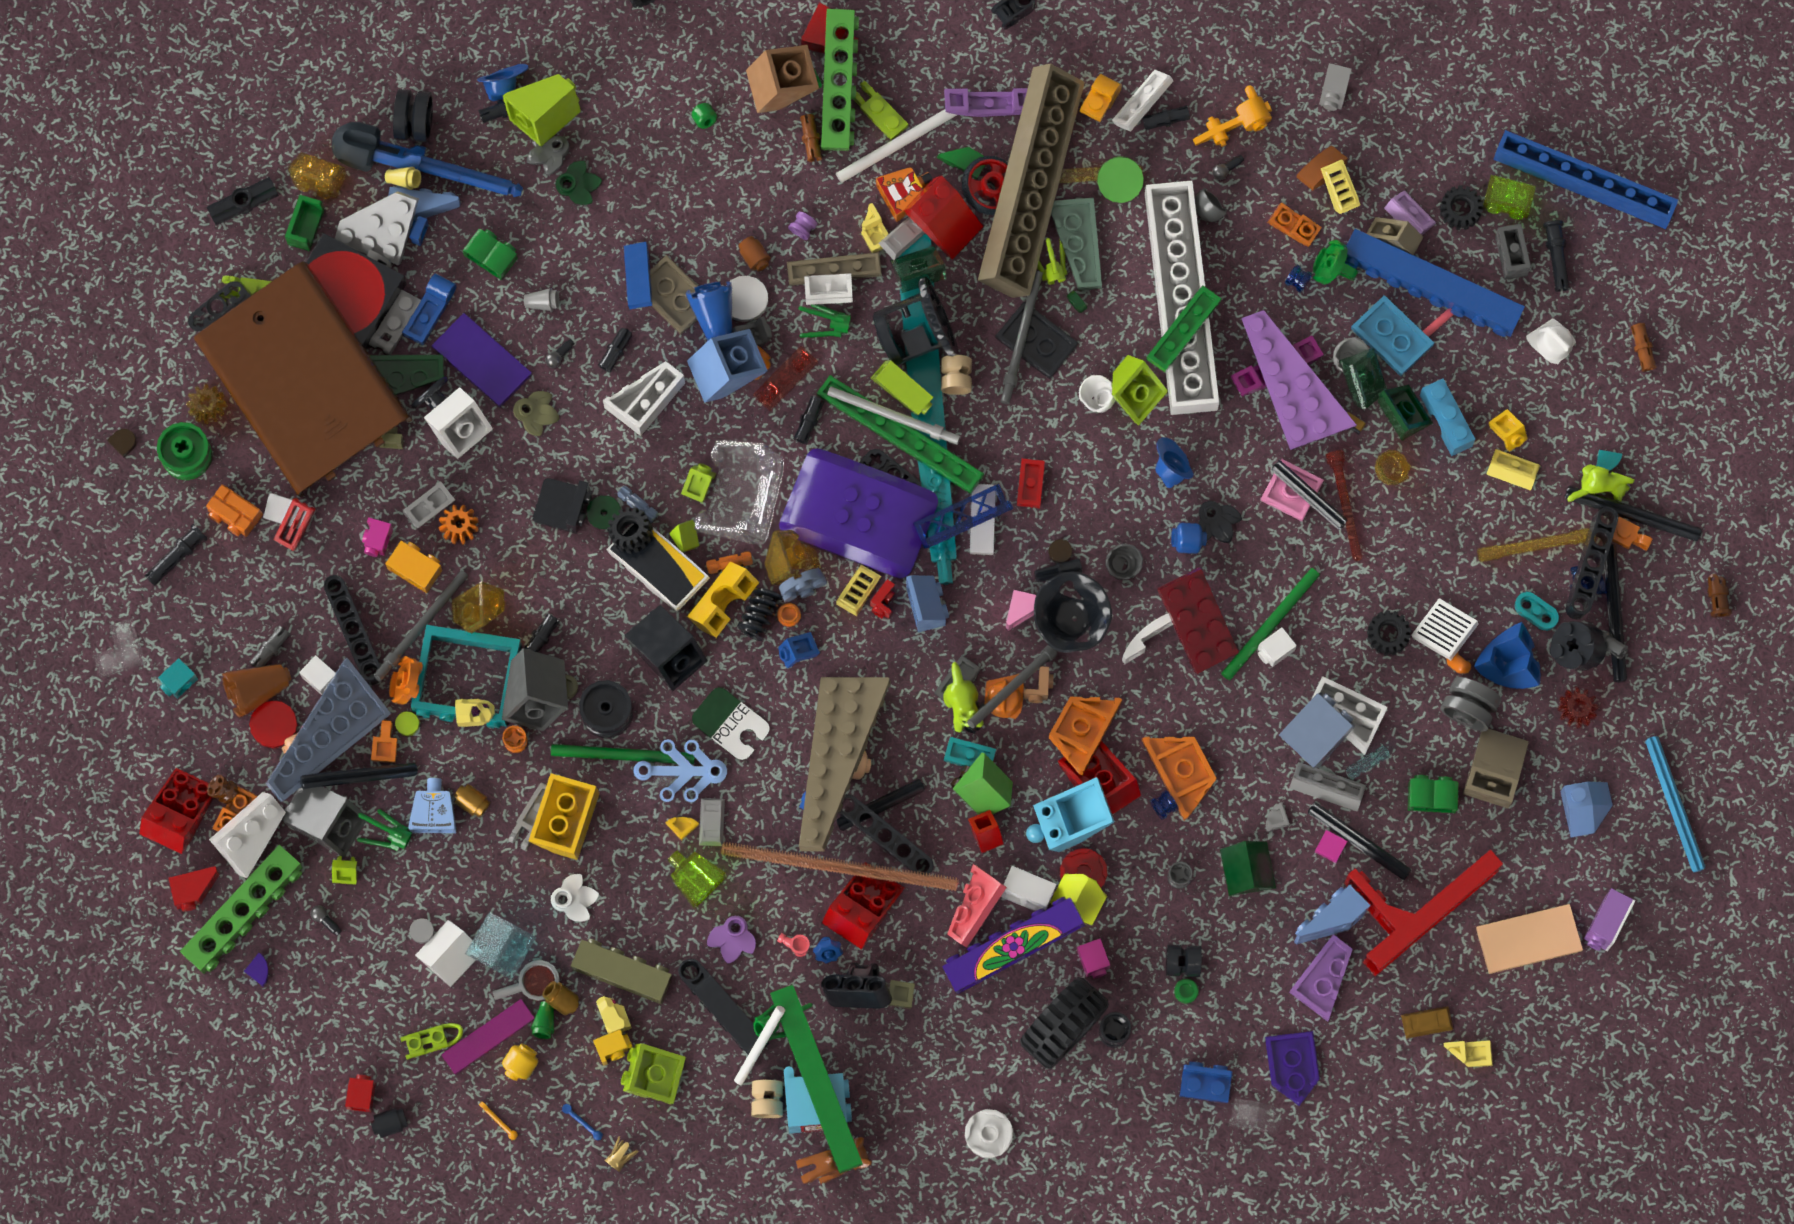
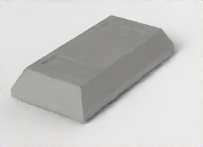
M908 217L878 244L895 260L922 237L925 232Z
M701 798L699 845H723L725 799Z

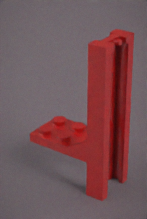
M1490 849L1415 914L1387 905L1385 903L1386 897L1380 890L1377 889L1375 891L1369 883L1371 881L1364 872H1358L1356 869L1351 871L1347 875L1344 884L1347 887L1351 885L1369 903V913L1389 934L1387 938L1366 955L1367 958L1363 963L1376 977L1494 877L1503 866V863Z

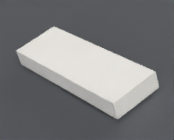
M1154 70L1112 119L1114 124L1131 132L1173 82L1171 76Z
M978 484L972 493L970 554L993 555L996 485Z

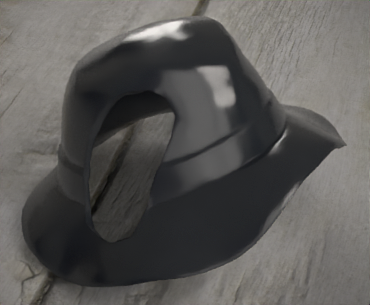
M1065 572L1046 581L1039 588L1034 602V620L1040 635L1053 649L1063 653L1084 651L1095 647L1103 640L1112 620V609L1105 590L1097 581L1080 572ZM1067 581H1072L1075 590L1082 596L1083 600L1071 598L1060 593L1061 585ZM1075 616L1077 621H1073L1072 617ZM1090 627V640L1088 642L1075 641Z

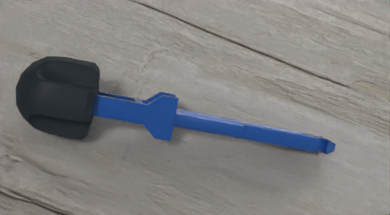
M350 122L342 125L335 131L332 137L333 154L339 162L365 172L371 170L374 162L396 168L414 167L420 172L503 195L513 194V197L521 196L523 187L519 183L515 185L510 180L426 157V147L416 145L408 149L380 141V129L362 122Z

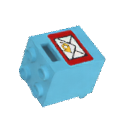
M790 1066L784 1069L789 1133L823 1131L803 1078L794 1077L793 1068ZM843 1073L828 1074L846 1122H852L851 1104L845 1103V1098H850L848 1079L843 1080Z

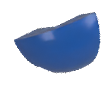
M1522 622L1508 628L1492 640L1481 652L1474 665L1475 669L1482 676L1504 687L1524 689L1540 685V664L1534 659L1533 652L1531 651L1535 646Z

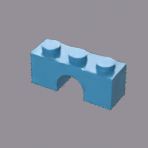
M1440 379L1423 387L1420 397L1430 416L1434 415L1438 421L1442 433L1441 437L1451 456L1471 448L1475 442V437L1445 380Z

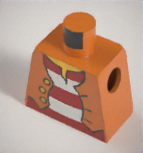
M906 168L876 178V187L895 221L898 222L907 216L903 210L933 178L929 172L917 177L912 168Z

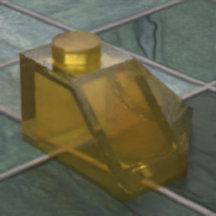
M776 530L772 534L764 563L771 585H781L793 576L794 579L802 576V572L807 570L821 569L816 551L810 545L804 546L798 540L799 535L793 530Z
M480 582L452 600V621L462 626L464 630L471 634L505 611L504 590L485 582Z

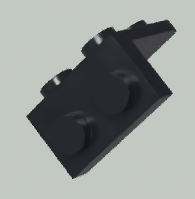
M546 478L543 481L535 507L533 521L541 525L577 534L579 526L582 527L585 521V506L590 504L593 491H590L589 482L579 480L577 486Z

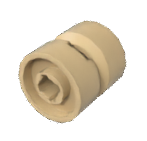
M964 355L943 357L941 360V372L944 376L941 378V391L949 395H965L972 391V378L968 375L972 372V359Z
M777 1080L752 1081V1096L755 1100L752 1102L751 1116L755 1118L783 1117V1102L779 1100V1098L783 1097V1082ZM764 1095H771V1099H764Z

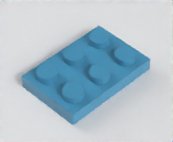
M1385 295L1351 327V330L1400 376L1407 372L1434 346V342Z

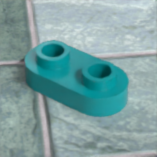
M1523 592L1517 597L1514 605L1516 612L1537 628L1549 631L1557 625L1559 615L1557 610L1531 592ZM1529 602L1531 608L1525 609L1522 603ZM1542 616H1548L1550 618V622H1543Z

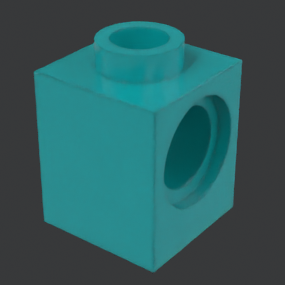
M179 658L158 677L162 683L160 686L162 691L169 697L173 694L177 699L198 680L197 676Z

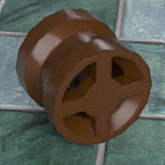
M218 774L209 782L207 793L213 798H218L223 804H228L235 798L238 786L235 782L227 781L226 777Z

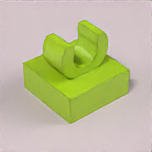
M338 856L337 860H333L332 883L356 885L357 861H355L354 857H351V861L342 860V856Z

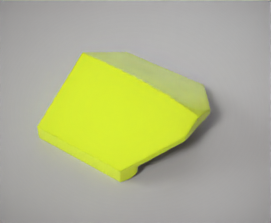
M1064 874L1050 903L1052 904L1062 897L1066 899L1071 898L1084 922L1093 925L1107 895L1095 880L1084 874Z

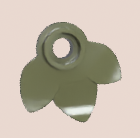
M545 391L533 392L528 399L523 398L515 403L513 407L514 415L523 422L524 429L529 434L541 436L543 425L554 424L560 419L557 411L548 405L552 399V394ZM522 406H527L529 408V412H523Z

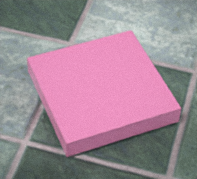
M1281 459L1287 467L1318 493L1324 481L1323 479ZM1276 474L1271 478L1260 500L1302 522L1311 506Z

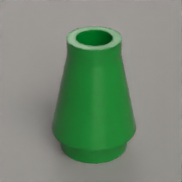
M546 1001L540 1002V1007L531 1026L532 1035L539 1039H550L554 1033V1008L546 1003Z

